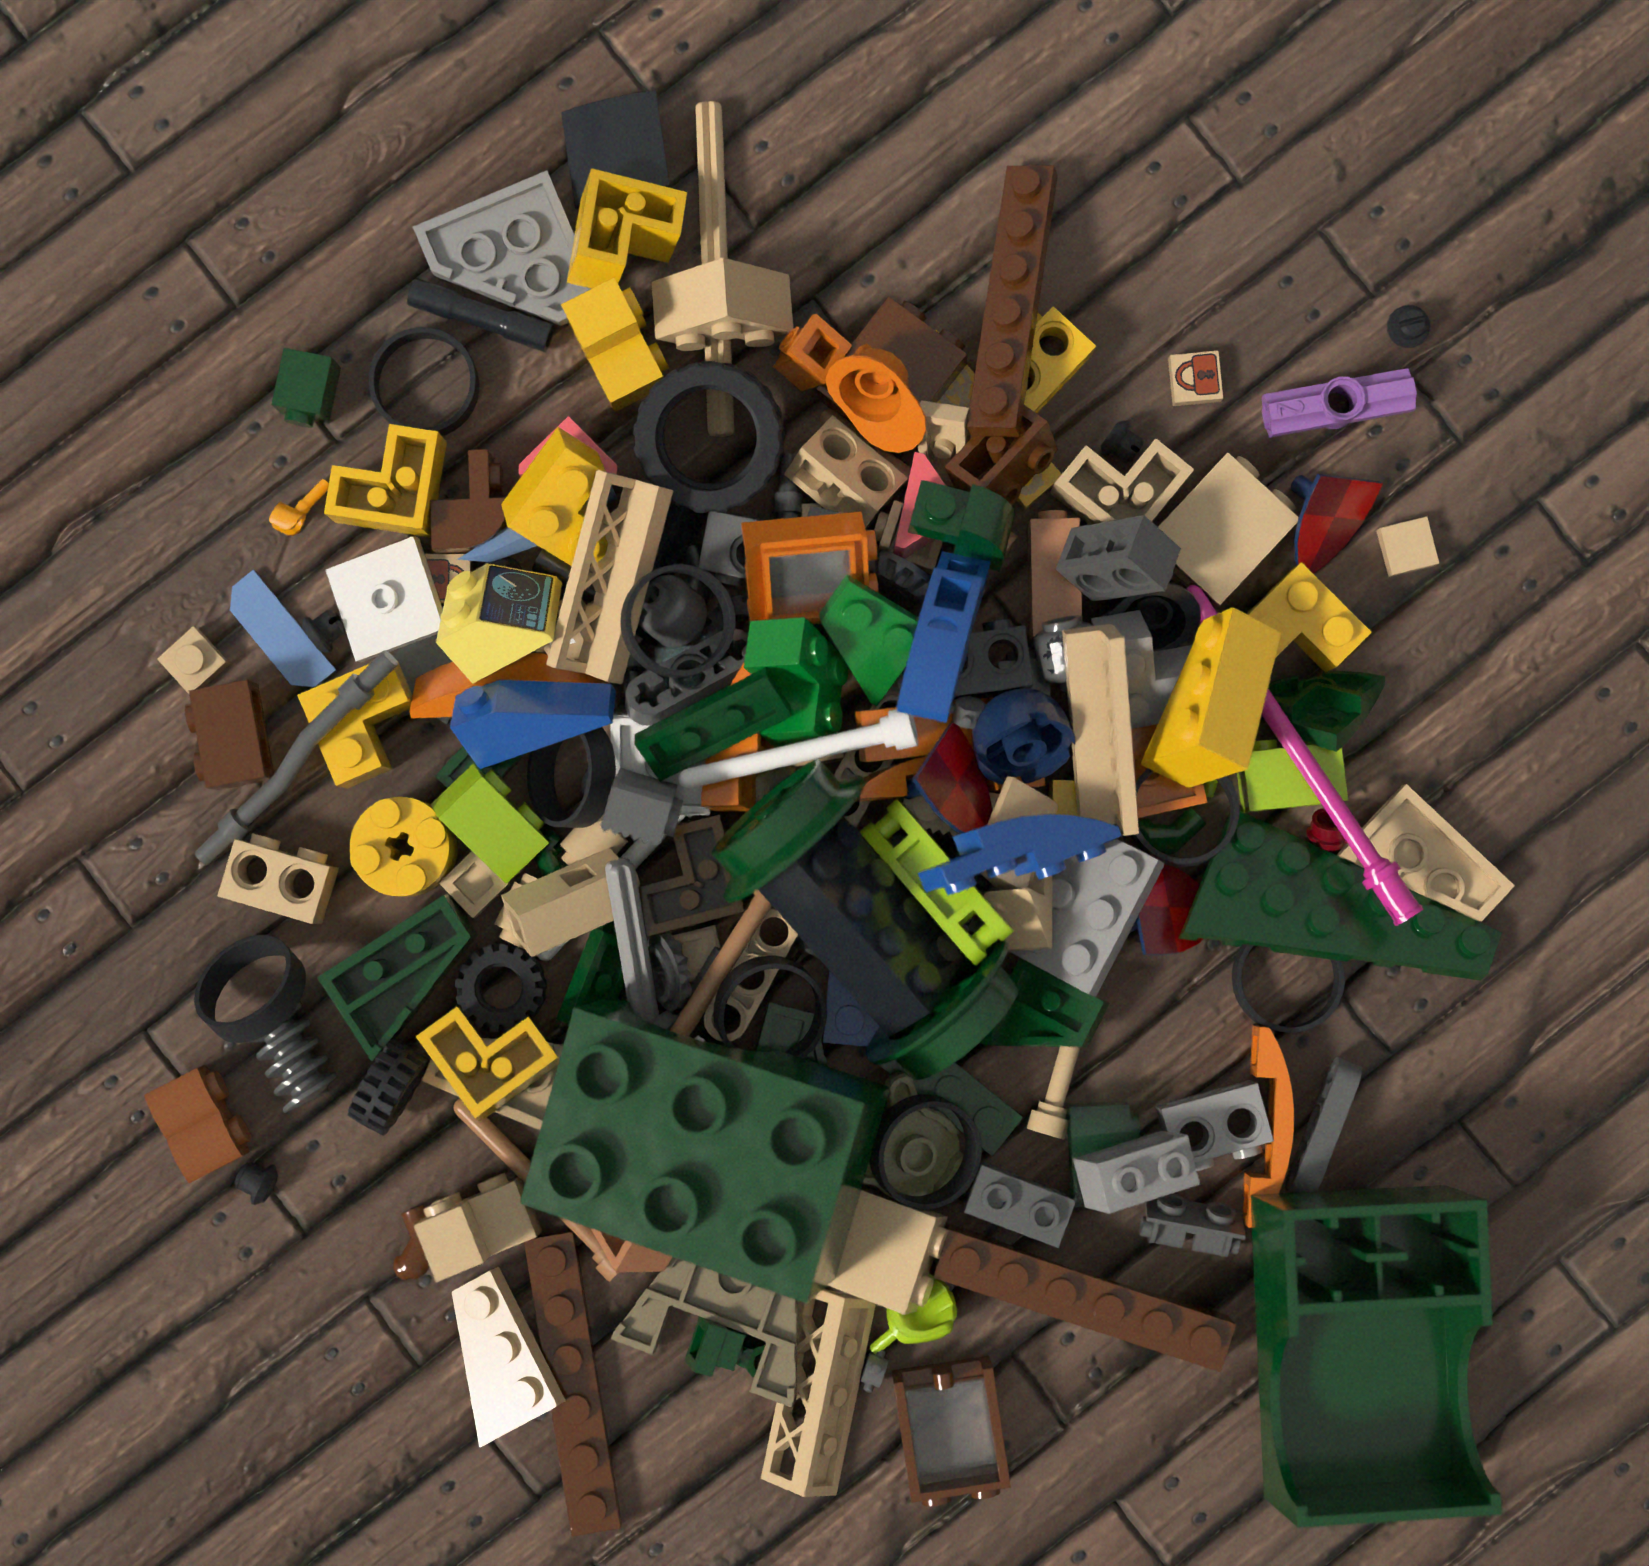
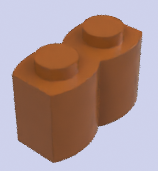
M203 1065L144 1095L150 1112L162 1134L167 1139L171 1153L188 1183L250 1152L247 1142L251 1141L250 1131L240 1115L233 1116L225 1102V1098L229 1097V1091L218 1071L210 1072L208 1067Z

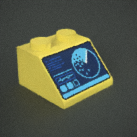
M488 563L472 572L463 571L456 575L447 586L436 643L473 684L554 640L562 582L557 576Z

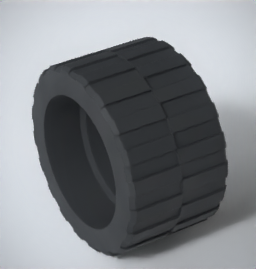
M703 361L688 364L671 371L649 390V395L640 404L637 422L634 423L633 435H635V446L633 447L635 456L641 465L640 470L643 476L651 484L673 490L671 497L673 505L680 508L685 507L697 513L710 511L720 513L729 511L732 507L738 505L740 507L746 504L767 486L776 472L784 451L785 427H783L782 422L783 415L779 405L776 404L772 396V392L757 379V376L749 371L738 368L737 365L727 362ZM714 389L733 395L747 407L756 426L757 442L751 461L738 475L719 483L699 482L685 476L674 466L665 448L664 428L669 413L683 397L699 390Z

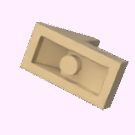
M921 400L920 405L926 415L927 430L922 442L918 444V453L925 454L946 486L954 487L945 466L973 437L967 428L969 408Z
M1033 872L1027 888L1009 890L998 888L997 891L984 892V897L1014 930L1005 939L1008 943L1007 952L1052 949V876L1038 880L1036 873Z

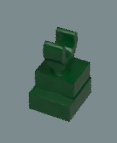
M699 1316L685 1362L693 1372L710 1377L713 1375L715 1366L734 1371L736 1364L745 1368L752 1377H755L758 1367H754V1359L757 1355L763 1353L766 1342L756 1341L749 1345L744 1344L746 1336L744 1333Z

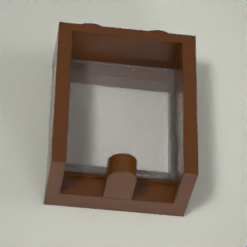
M989 1355L892 1370L912 1503L922 1501L923 1506H940L949 1503L952 1496L971 1494L972 1498L986 1499L999 1495L1001 1493L1000 1489L1011 1488L994 1372Z

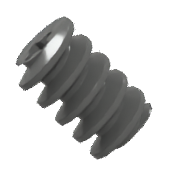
M301 1001L288 1019L277 1029L264 1037L249 1042H266V1045L257 1053L256 1057L259 1061L274 1059L275 1062L265 1072L267 1078L283 1077L284 1079L274 1089L275 1096L292 1095L293 1097L283 1107L284 1114L330 1092L327 1087L338 1076L336 1072L320 1073L319 1069L329 1059L327 1054L311 1055L310 1053L320 1042L319 1037L303 1038L301 1035L311 1024L310 1019L294 1020L292 1017L303 1006Z

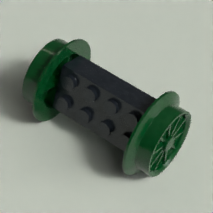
M820 759L812 760L794 771L758 800L729 828L713 848L712 855L731 875L723 898L727 903H734L758 889L880 1026L866 1050V1058L874 1065H880L896 1060L913 1080L929 1078L952 1065L975 1047L1000 1022L1014 1003L1019 987L1001 967L1008 951V943L1006 940L1003 942L1000 939L996 940L985 950L987 956L977 965L973 964L892 872L890 866L862 838L856 827L843 816L863 791L866 784L865 779L862 776H855L838 781Z

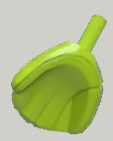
M933 1278L934 1282L929 1299L924 1307L918 1306L916 1312L904 1315L887 1308L889 1329L870 1344L871 1351L876 1354L884 1350L896 1339L904 1344H917L934 1341L950 1334L954 1328L953 1322L957 1317V1307L954 1294L949 1290V1286L944 1281Z

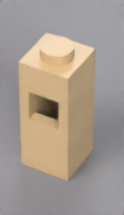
M610 848L501 895L514 937L531 957L614 920L605 867L609 861L618 860L619 857ZM636 873L638 887H640V881Z

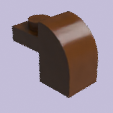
M488 449L468 450L470 499L430 500L432 550L436 554H466L475 547L488 542L500 531L508 527L501 506L505 498H496L495 492H503L502 464L494 463V457Z

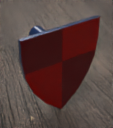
M1317 474L1313 482L1304 475L1297 476L1291 484V490L1304 499L1305 502L1294 532L1296 565L1302 562L1314 574L1335 557L1362 525L1383 483L1380 481Z
M951 720L913 778L906 779L908 796L904 797L912 799L923 796L941 820L956 832L962 834L987 826L993 809L988 785L978 767L973 748L960 726Z
M1164 865L1129 932L1131 933L1138 929L1143 955L1163 956L1179 954L1198 945L1204 939L1198 938L1196 941L1178 939L1200 884L1188 874L1173 866Z

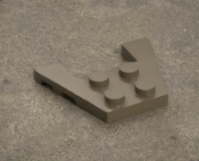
M672 1257L665 1271L660 1272L651 1285L646 1288L635 1306L612 1334V1340L653 1355L657 1351L671 1307L673 1306L764 1340L766 1345L749 1392L791 1408L795 1404L797 1398L798 1300Z

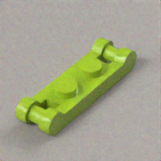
M896 798L886 807L888 813L876 824L871 821L860 833L967 958L977 965L987 956L985 952L987 948L998 939L1003 942L1014 930L975 886L948 896L944 887L925 892L918 873L951 860V858L919 823L912 812ZM902 827L908 836L894 847L889 838ZM977 913L985 924L971 936L962 925Z

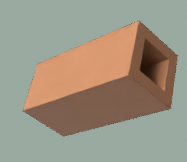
M1048 510L1038 512V519H1030L1027 525L1029 642H1033L1035 635L1043 630L1042 623L1072 615H1080L1082 618L1081 591L1055 570L1071 528L1080 527V518H1068L1067 511Z

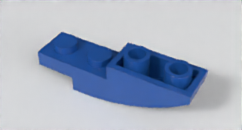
M942 551L938 566L933 569L923 602L896 712L947 723L967 657L969 639L988 579L990 561Z
M1054 814L1023 816L996 822L953 836L960 856L921 871L918 875L925 892L944 887L947 896L975 886L976 882L973 876L983 871H987L989 878L1013 869L1016 876L1035 872L1038 880L1066 870L1067 868L1063 860L1076 855L1078 862H1083L1106 853L1104 843L1122 835L1118 826L1091 818Z

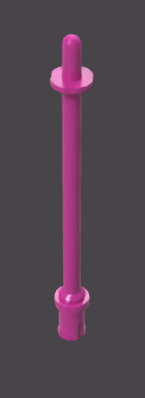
M1191 585L1186 588V590L1194 595L1200 605L1201 624L1204 619L1218 614L1199 586ZM1267 689L1262 716L1363 865V876L1365 877V880L1362 881L1363 885L1367 890L1373 889L1393 919L1395 926L1400 925L1423 910V907L1419 905L1398 874V871L1401 869L1396 860L1391 863L1389 859L1380 856L1270 690Z

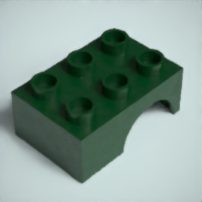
M613 996L575 1007L520 1204L806 1304L836 1279L891 1087L778 1050L773 1052L748 1051L690 1038L645 1021L629 1010L631 1002Z
M1446 1185L1251 1195L1264 1498L1297 1528L1502 1515L1501 1493L1490 1482L1477 1451L1468 1401V1364L1471 1346L1476 1333L1482 1326L1493 1325L1487 1199Z

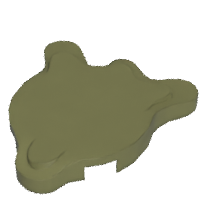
M903 1072L891 1074L884 1083L885 1086L891 1087L886 1102L887 1109L904 1098L918 1095L913 1080ZM923 1108L906 1116L894 1128L887 1141L884 1153L885 1173L890 1185L898 1193L908 1196H921L937 1191L953 1178L962 1163L964 1154L960 1152L957 1136L960 1132L953 1121L935 1108ZM868 1164L863 1184L874 1185L888 1197L895 1199L878 1184L872 1174L870 1164Z

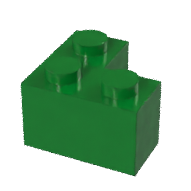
M805 617L750 621L744 668L752 675L766 667L791 705L792 715L760 731L759 734L775 748L836 734L842 726V710L840 707L842 685H845L848 679V665L840 652Z

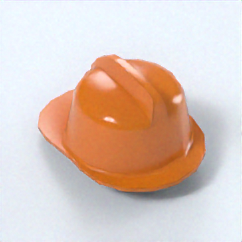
M866 343L860 346L854 355L840 358L830 366L826 376L829 394L842 408L859 433L870 444L884 451L901 453L912 450L922 442L927 430L926 415L920 403L909 389L908 371L900 358L889 351L872 348Z

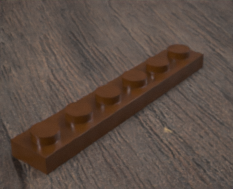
M1054 165L1007 166L967 422V428L971 436L1020 437L1058 178Z
M572 1230L539 1235L524 1242L541 1351L566 1400L564 1403L551 1409L571 1537L620 1529L622 1519L576 1236Z

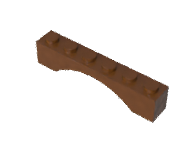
M946 1222L944 1229L948 1230V1234L940 1258L934 1259L931 1268L933 1278L1218 1372L1222 1371L1236 1327V1323L1228 1315L1181 1299L1148 1292L1104 1279L1032 1254L995 1238Z

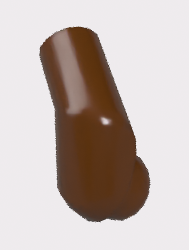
M424 1204L401 1213L410 1239L402 1255L395 1257L393 1269L396 1276L403 1280L419 1279L430 1267L413 1226L426 1216L423 1210L425 1208Z

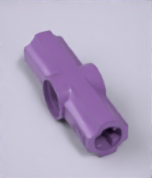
M1409 368L1356 378L1337 377L1328 383L1264 394L1261 397L1264 427L1268 432L1269 438L1321 428L1339 429L1345 427L1348 423L1414 412L1416 410L1417 395L1414 377L1411 376ZM1330 393L1343 395L1349 403L1348 413L1335 412L1328 403V395Z

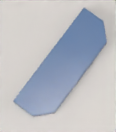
M255 570L249 572L232 586L230 611L292 686L314 688L324 683L337 672L336 668L322 651L315 647L299 623Z

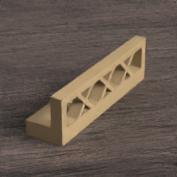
M601 470L596 471L555 628L554 640L551 644L546 665L557 669L585 673L611 683H623L630 652L625 645L621 632L622 606L634 584L652 572L673 490ZM611 484L621 486L623 490L618 508L609 513L606 503ZM605 535L608 541L606 555L596 562L593 555L595 545ZM649 581L642 587L633 604L631 623L634 637ZM593 584L596 591L594 601L584 611L581 605L583 591ZM580 632L583 643L578 660L568 659L566 656L570 641Z
M1113 624L1062 630L1069 720L1076 737L1075 745L1071 744L1077 816L1096 819L1109 824H1117L1124 836L1139 834L1124 637Z
M825 1288L807 1304L798 1301L796 1400L801 1397L806 1409L804 1423L799 1427L796 1426L792 1416L793 1406L791 1408L778 1402L776 1403L761 1475L762 1480L803 1497L837 1495L876 1306L875 1303L851 1294H840ZM815 1299L828 1303L825 1322L818 1329L812 1318ZM811 1348L816 1359L814 1374L807 1378L802 1362L804 1353ZM788 1447H791L796 1459L793 1476L780 1472L783 1453Z

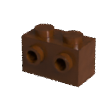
M1024 405L1020 437L973 436L948 462L945 469L954 488L970 492L972 484L978 485L999 494L1013 505L1018 499L1021 489L1035 474L1042 473L1049 467L1058 449L1048 421Z
M242 680L189 690L191 703L185 705V717L190 732L197 735L199 752L194 753L193 760L199 781H205L206 788L213 790H223L268 781L274 775V768L259 685L250 680Z

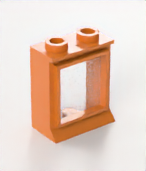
M861 511L741 523L746 558L745 576L749 598L747 599L749 621L805 617L811 624H822L818 614L846 574L879 593L876 573H869L868 561L877 560L875 531L865 529Z

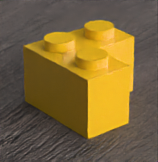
M591 168L580 200L567 283L592 289L615 277L619 284L626 266L627 254L669 263L681 235L687 192Z
M614 277L561 304L570 326L614 412L648 396L649 390L653 385L663 379L661 372L669 369L657 343L655 342L647 346L640 332V329L646 327L647 324L631 288L629 287L621 291Z
M389 424L381 472L332 465L324 514L335 523L431 537L430 500H438L447 442L438 431Z
M557 427L501 504L508 528L572 566L588 506L586 501L590 497L596 471H605L599 453L560 427ZM605 535L596 542L593 553L596 562L606 555L608 541Z
M1302 562L1291 569L1247 613V615L1281 632L1275 658L1294 641L1325 672L1336 668L1372 633Z
M399 662L398 666L373 689L374 696L361 709L354 708L318 743L334 783L338 787L348 789L392 770L374 724L410 709L413 695ZM370 664L298 694L297 696L308 722L310 723L340 694L338 688L352 674L359 675Z
M455 1007L416 1036L471 1114L479 1122L559 1063L558 1056L529 1017L489 1046H486L461 1010Z

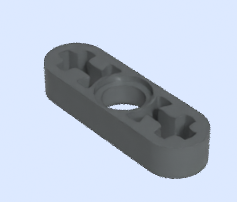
M735 629L729 649L732 652L741 650L740 660L736 661L732 656L720 659L717 664V674L714 673L713 666L703 671L705 679L698 686L688 687L681 684L677 677L661 676L649 670L635 677L626 689L625 709L628 716L638 724L651 726L731 684L745 661L748 634L740 629ZM723 630L659 665L673 670L700 666L717 649ZM664 680H667L669 689L663 692ZM645 692L649 698L658 695L657 705L651 707L647 702L639 705L640 694Z
M1336 1057L1331 1063L1286 1180V1191L1291 1193L1318 1191L1359 1086L1362 1075L1361 1065L1340 1057Z

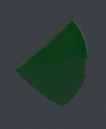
M1324 671L1322 677L1305 678L1299 681V683L1298 676L1296 675L1269 683L1268 689L1302 740L1337 752L1355 734L1372 710L1385 686V676L1352 671Z

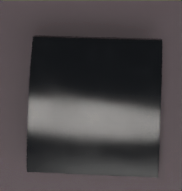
M656 90L604 99L561 112L575 209H579L581 196L591 168L670 188Z

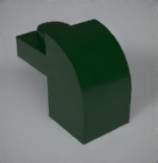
M921 480L908 532L956 544L953 554L990 561V570L1000 572L1015 511L1005 498L978 485L972 484L971 490L968 492Z

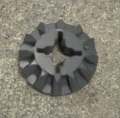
M885 550L877 552V560L868 561L869 573H876L879 585L889 589L892 593L902 596L906 600L910 599L915 603L924 602L930 577L919 567Z
M670 932L652 935L648 939L647 944L657 1001L668 1011L684 1008L692 993V987L689 982L692 974L688 970V958L682 953L681 943L675 940Z

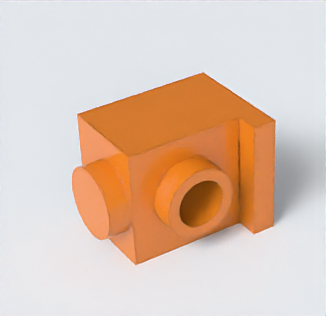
M813 314L803 328L796 326L785 336L779 345L781 352L773 367L799 390L804 391L826 384V376L830 366L838 359L844 358L852 344L818 314Z

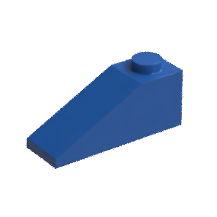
M497 680L483 686L470 687L461 694L456 695L450 729L478 768L482 769L612 724L616 690L612 684Z

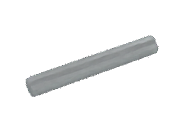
M619 858L618 860L609 861L606 864L605 872L627 1001L631 1002L629 1010L633 1014L652 1023L659 1016L636 871L635 866L628 858Z

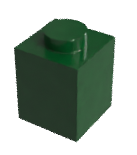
M283 348L271 405L281 414L285 415V422L293 425L313 428L314 421L329 424L341 367L329 356Z

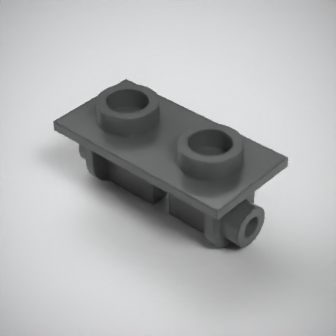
M1173 1193L1145 1202L1146 1217L1142 1216L1139 1228V1236L1148 1237V1243L1183 1248L1186 1232L1194 1234L1191 1245L1192 1250L1227 1257L1229 1253L1238 1254L1241 1239L1245 1240L1246 1237L1242 1210H1236L1230 1205L1221 1202L1204 1204L1188 1201Z

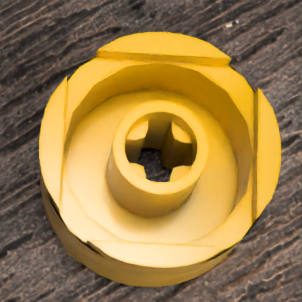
M408 797L381 799L365 810L357 820L350 838V861L359 877L372 889L390 896H418L440 885L439 882L453 870L458 855L457 839L455 834L438 819L429 803ZM409 835L408 844L414 847L412 855H402L399 859L400 851L395 848V844L398 839L405 840Z

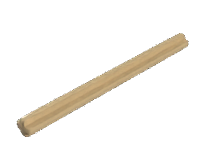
M715 101L700 102L695 107L701 265L722 257L728 258L721 104ZM712 339L705 342V361L732 364L731 339ZM706 389L709 435L714 437L733 435V395L720 390Z

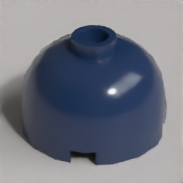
M1034 689L1008 690L995 696L984 705V710L980 714L975 728L972 730L973 752L978 767L985 778L997 784H1004L1005 777L1020 776L1023 783H1030L1051 775L1070 758L1071 755L1068 747L1071 743L1075 745L1076 741L1072 726L1059 703L1049 695Z

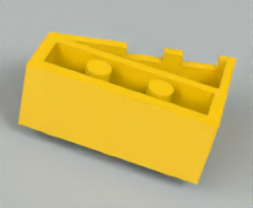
M1234 607L1204 619L1197 630L1194 643L1140 765L1187 788L1247 770L1281 632Z

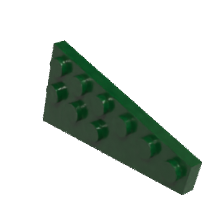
M1239 810V820L1235 833L1229 843L1216 856L1210 859L1178 939L1196 941L1198 938L1222 941V945L1241 947L1243 944L1269 947L1272 952L1344 962L1355 959L1374 962L1373 966L1392 968L1394 965L1420 968L1423 973L1482 980L1489 973L1502 932L1412 890L1410 892L1419 905L1423 907V910L1400 925L1395 926L1393 919L1373 889L1367 890L1363 885L1362 881L1365 880L1363 867ZM1230 813L1226 818L1215 848L1222 842L1227 833Z

